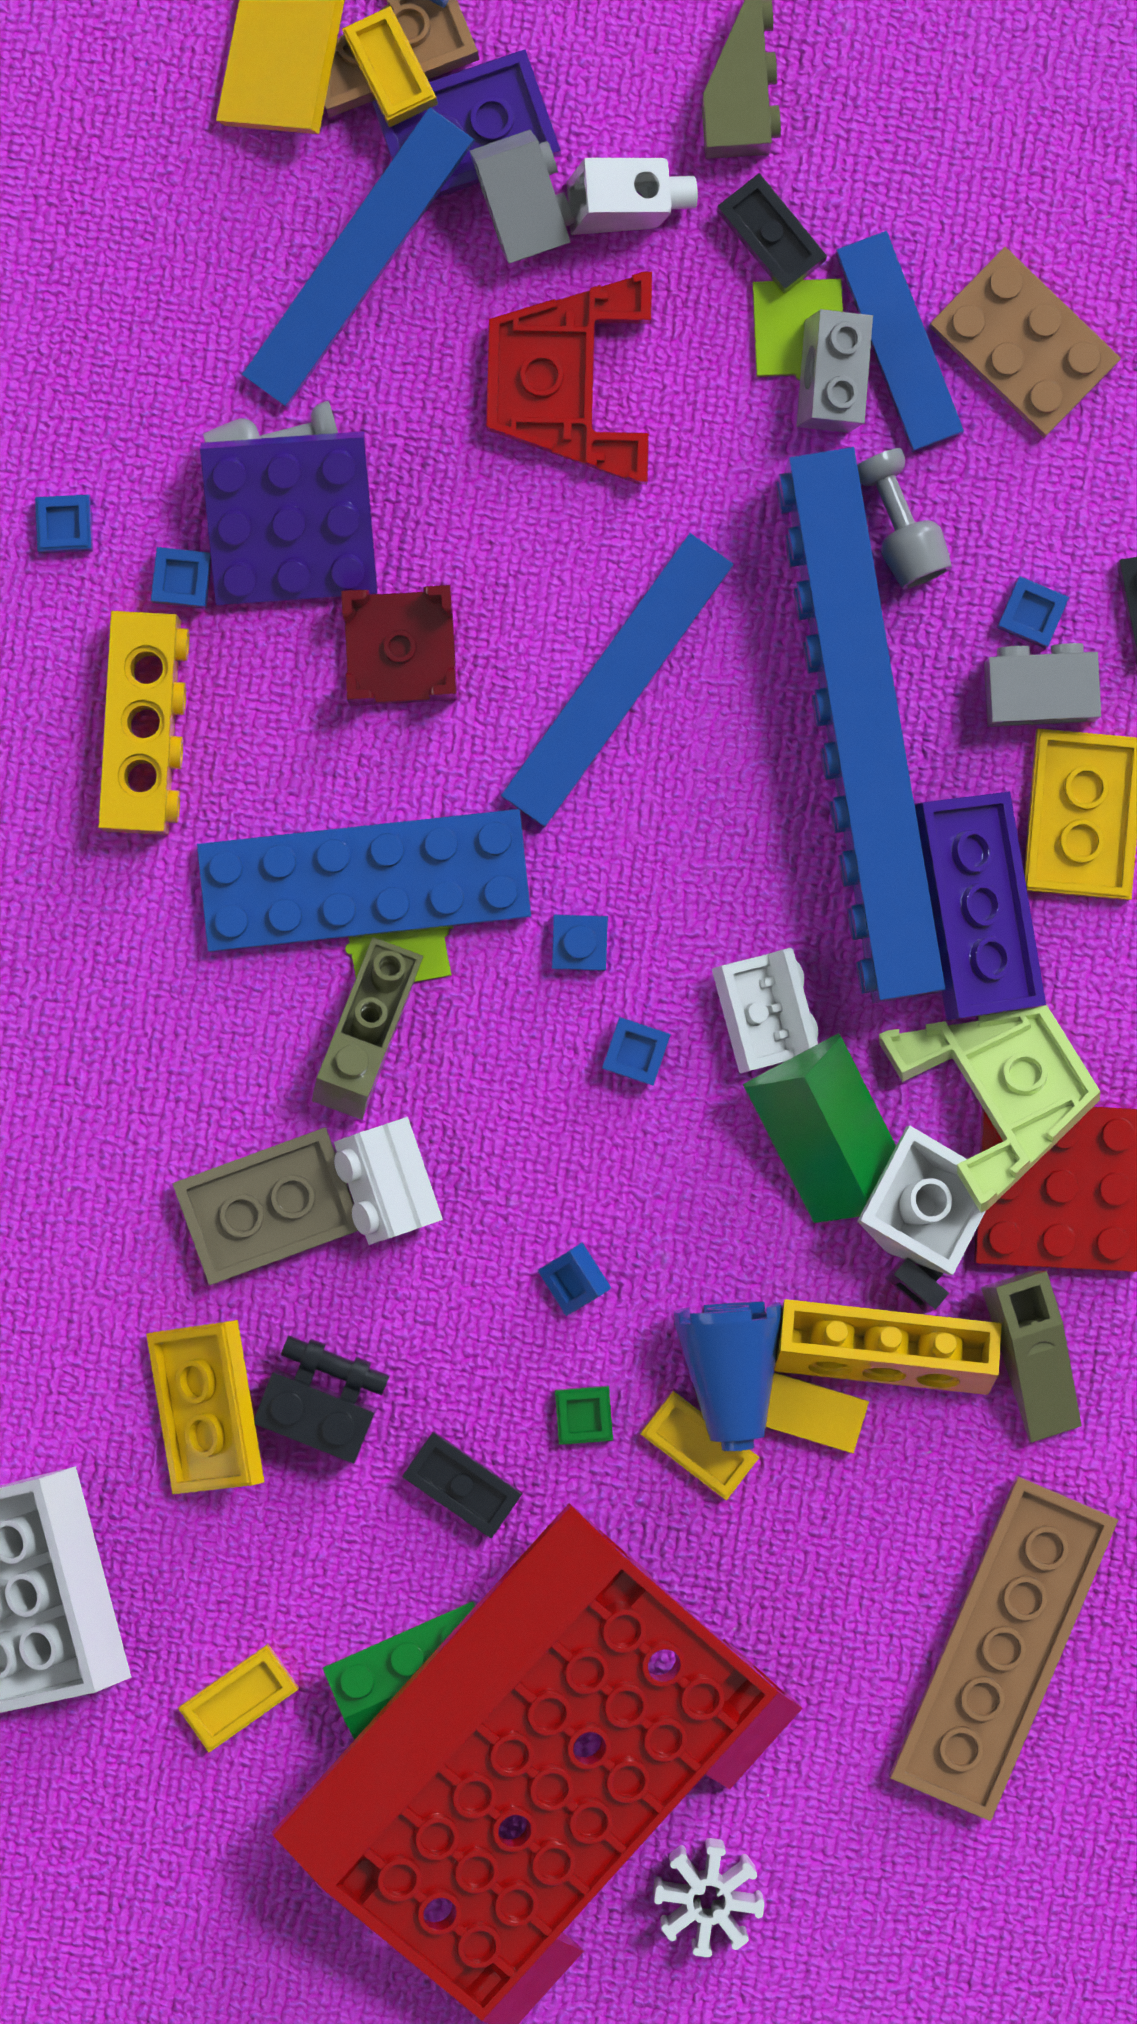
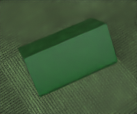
M838 1033L743 1084L814 1223L860 1217L896 1147L841 1035Z

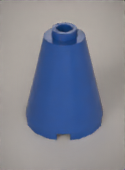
M764 1302L704 1305V1313H690L689 1307L674 1310V1325L710 1441L721 1442L722 1451L753 1449L754 1439L765 1436L782 1321V1306L780 1302H774L768 1306L766 1312Z

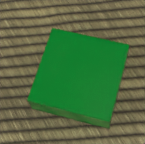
M609 1385L555 1389L559 1445L613 1441Z

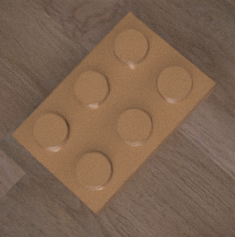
M1006 247L978 273L929 325V328L1043 438L1121 360V357Z

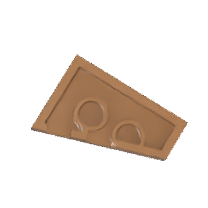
M387 0V5L381 9L383 10L391 6L428 80L480 60L478 50L457 0H449L445 8L430 0ZM344 35L337 39L325 101V109L329 118L375 100Z

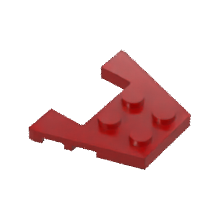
M644 271L637 273L628 279L602 287L598 285L590 288L589 291L559 300H549L489 319L487 430L636 484L647 485L649 433L596 432L592 429L594 326L597 323L651 324L652 272Z

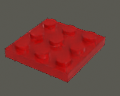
M983 1107L981 1114L980 1153L1003 1142ZM1093 1107L1008 1191L985 1211L976 1229L974 1263L1137 1272V1109Z

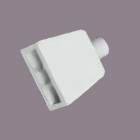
M584 158L567 180L568 203L574 219V223L570 224L571 235L653 229L663 223L671 214V209H695L697 206L698 189L695 176L669 177L668 161L665 158Z

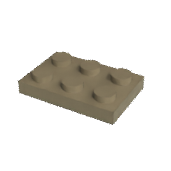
M327 1127L172 1183L209 1285L358 1231L352 1218L354 1201L347 1183L343 1182L336 1172L334 1164L336 1152Z

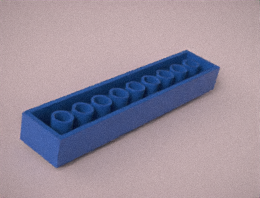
M854 447L789 457L784 473L779 474V482H776V491L780 513H790L792 527L788 528V535H785L786 552L789 566H799L801 581H798L797 588H794V599L798 620L808 619L810 635H806V641L803 642L807 673L817 672L820 689H815V694L812 695V707L816 726H826L829 743H824V748L820 749L825 780L835 779L838 797H833V801L829 802L832 826L835 834L844 832L847 851H842V854L838 855L843 887L853 886L856 905H851V908H847L852 940L862 939L865 959L856 962L861 994L871 993L872 1004L938 993L945 990L855 449Z

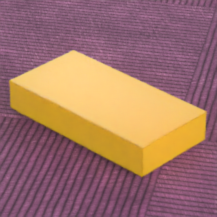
M391 6L342 28L344 38L389 127L428 110L429 107L432 108L438 105L436 95Z
M774 1372L766 1427L854 1454L869 1401Z
M674 1390L640 1432L643 1437L726 1501L760 1458L750 1449L722 1451L721 1442L710 1441L702 1412Z
M267 1643L182 1703L178 1709L207 1751L211 1752L296 1692L299 1687Z

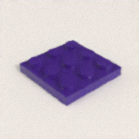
M364 431L201 443L200 454L216 605L342 596L341 591L369 590L370 594H377L378 587Z

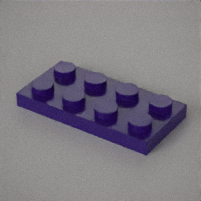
M1010 791L914 804L945 984L942 996L946 1020L1046 1005Z

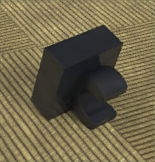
M909 1258L899 1261L885 1277L925 1313L936 1310L949 1294L936 1282L943 1273L920 1264L916 1265Z

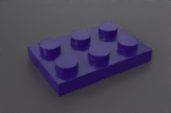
M526 49L429 82L438 102V105L432 107V109L475 140L470 150L531 129L539 144L548 141L553 156L561 155V150ZM373 101V107L393 160L427 110L389 127L377 102ZM469 151L436 198L479 183Z

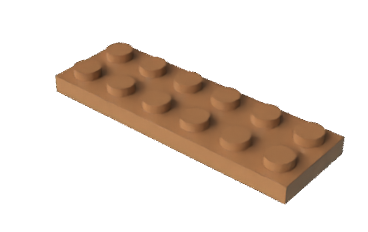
M1016 1475L889 1774L890 1779L988 1821L992 1820L1118 1523L1117 1518Z

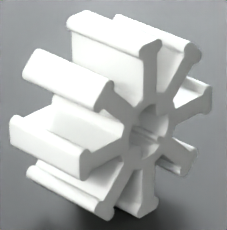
M707 1838L705 1840L707 1850L705 1870L698 1872L688 1859L686 1848L680 1845L669 1854L670 1866L673 1869L677 1868L687 1884L666 1882L661 1877H656L653 1888L654 1902L657 1905L661 1904L662 1901L683 1904L669 1916L662 1915L660 1918L662 1931L670 1941H675L676 1934L694 1920L698 1922L696 1938H693L691 1943L693 1954L701 1957H711V1927L718 1923L729 1936L732 1949L738 1950L748 1942L746 1927L739 1926L730 1914V1911L752 1913L758 1919L762 1918L764 1911V1899L761 1891L756 1890L754 1894L734 1891L749 1878L752 1880L757 1878L755 1865L746 1854H742L740 1856L741 1861L721 1875L719 1873L721 1856L726 1854L724 1842L720 1839ZM706 1886H714L718 1897L723 1895L722 1900H713L711 1909L702 1908L700 1898L693 1900L695 1895L704 1894Z

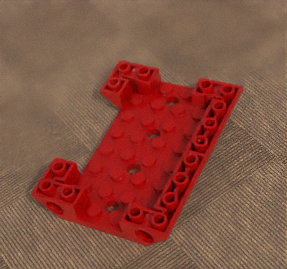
M568 1503L271 1833L325 1892L481 2021L488 2024H519L584 1952L577 1943L563 1933L570 1923L704 1775L731 1789L803 1708L725 1639L721 1640L658 1585L647 1570L573 1505ZM660 1650L673 1651L675 1653V1663L668 1672L661 1675L649 1672V1660L656 1652ZM588 1732L599 1734L601 1736V1744L593 1755L579 1757L574 1754L575 1741L582 1734ZM513 1815L525 1817L527 1825L519 1837L504 1839L499 1836V1827L507 1817ZM437 1898L450 1900L452 1902V1910L445 1919L431 1922L424 1918V1910L432 1900Z

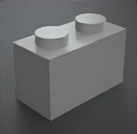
M530 129L469 151L502 253L509 264L570 243L565 226L573 224L574 219L565 193L562 192L555 195L549 175L557 173L558 169L548 141L539 144L538 139Z
M1082 643L1052 645L1051 654L1030 655L1029 646L997 648V657H989L984 662L987 727L1095 722L1101 717L1098 652H1084V645Z

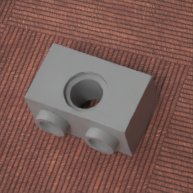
M820 309L805 320L796 427L849 433L865 424L873 315Z

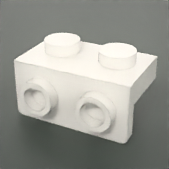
M792 948L712 969L739 1074L785 1062L818 1044V1026L815 1018L809 1011L803 989V970L796 961Z

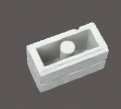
M408 1117L334 1142L337 1151L334 1157L335 1169L340 1179L348 1183L354 1201L352 1207L353 1222L357 1230L366 1236L368 1245L443 1220Z

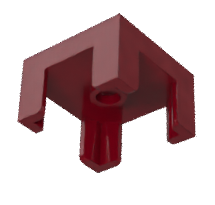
M450 585L423 587V592L370 595L369 590L341 591L347 655L346 689L347 700L350 706L458 700L452 591Z

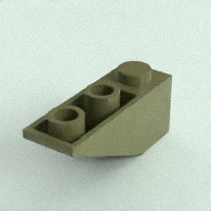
M744 0L704 90L701 107L705 159L769 155L772 138H781L779 105L769 106L768 85L777 84L775 51H765L764 32L773 31L772 0Z
M372 937L316 1078L312 1097L313 1102L363 1120L421 965L422 955Z
M1029 1271L982 1286L981 1289L991 1321L1002 1323L1000 1350L1029 1442L1032 1443L1081 1427L1064 1325L1047 1271Z

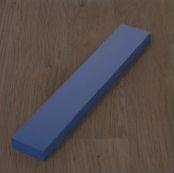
M429 107L242 373L243 376L284 406L288 407L470 150L475 142L471 136Z
M689 533L501 795L502 798L520 809L544 828L548 825L732 569L734 564L692 533Z

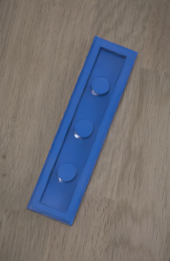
M887 230L836 249L835 254L858 313L873 315L871 347L912 453L963 434L964 429Z

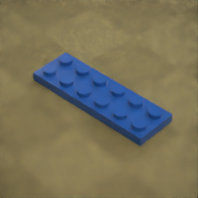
M520 809L197 844L208 952L532 918Z

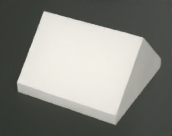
M906 1126L857 1222L887 1253L903 1259L909 1258L914 1263L947 1275H953L985 1211L980 1213L957 1174V1164L967 1159L912 1126Z

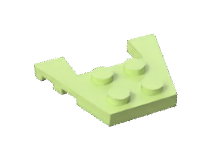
M1047 1005L978 1016V1021L948 1026L946 1021L926 1024V1029L899 1033V1029H894L879 1034V1044L902 1082L949 1059H953L1002 1138L1003 1142L957 1164V1174L980 1213L988 1210L1100 1101L1098 1086Z

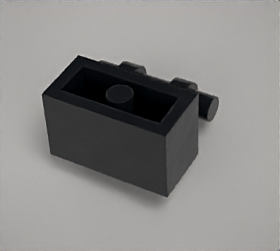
M288 1335L281 1356L300 1363L296 1376L279 1369L273 1371L255 1415V1424L354 1464L377 1411L376 1408L357 1401L360 1391L363 1388L382 1396L390 1376L370 1368L372 1362L357 1356L355 1361L324 1350L326 1344L311 1338L309 1343ZM316 1370L346 1381L342 1393L339 1394L311 1383Z

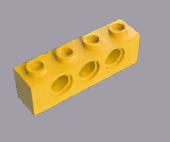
M111 611L99 828L104 832L169 835V823L179 822L180 791L171 790L172 769H181L183 762V737L174 736L175 715L185 714L186 683L177 682L179 661H188L190 634L189 629L181 628V620L176 614ZM147 656L161 659L163 671L158 680L150 684H143L136 680L134 670L139 660ZM142 710H153L157 712L160 719L158 730L154 735L147 738L136 737L131 728L134 716ZM143 763L154 766L157 774L154 786L145 792L133 791L128 783L130 771L136 765Z
M784 1299L774 1371L988 1395L999 1375L1002 1323Z

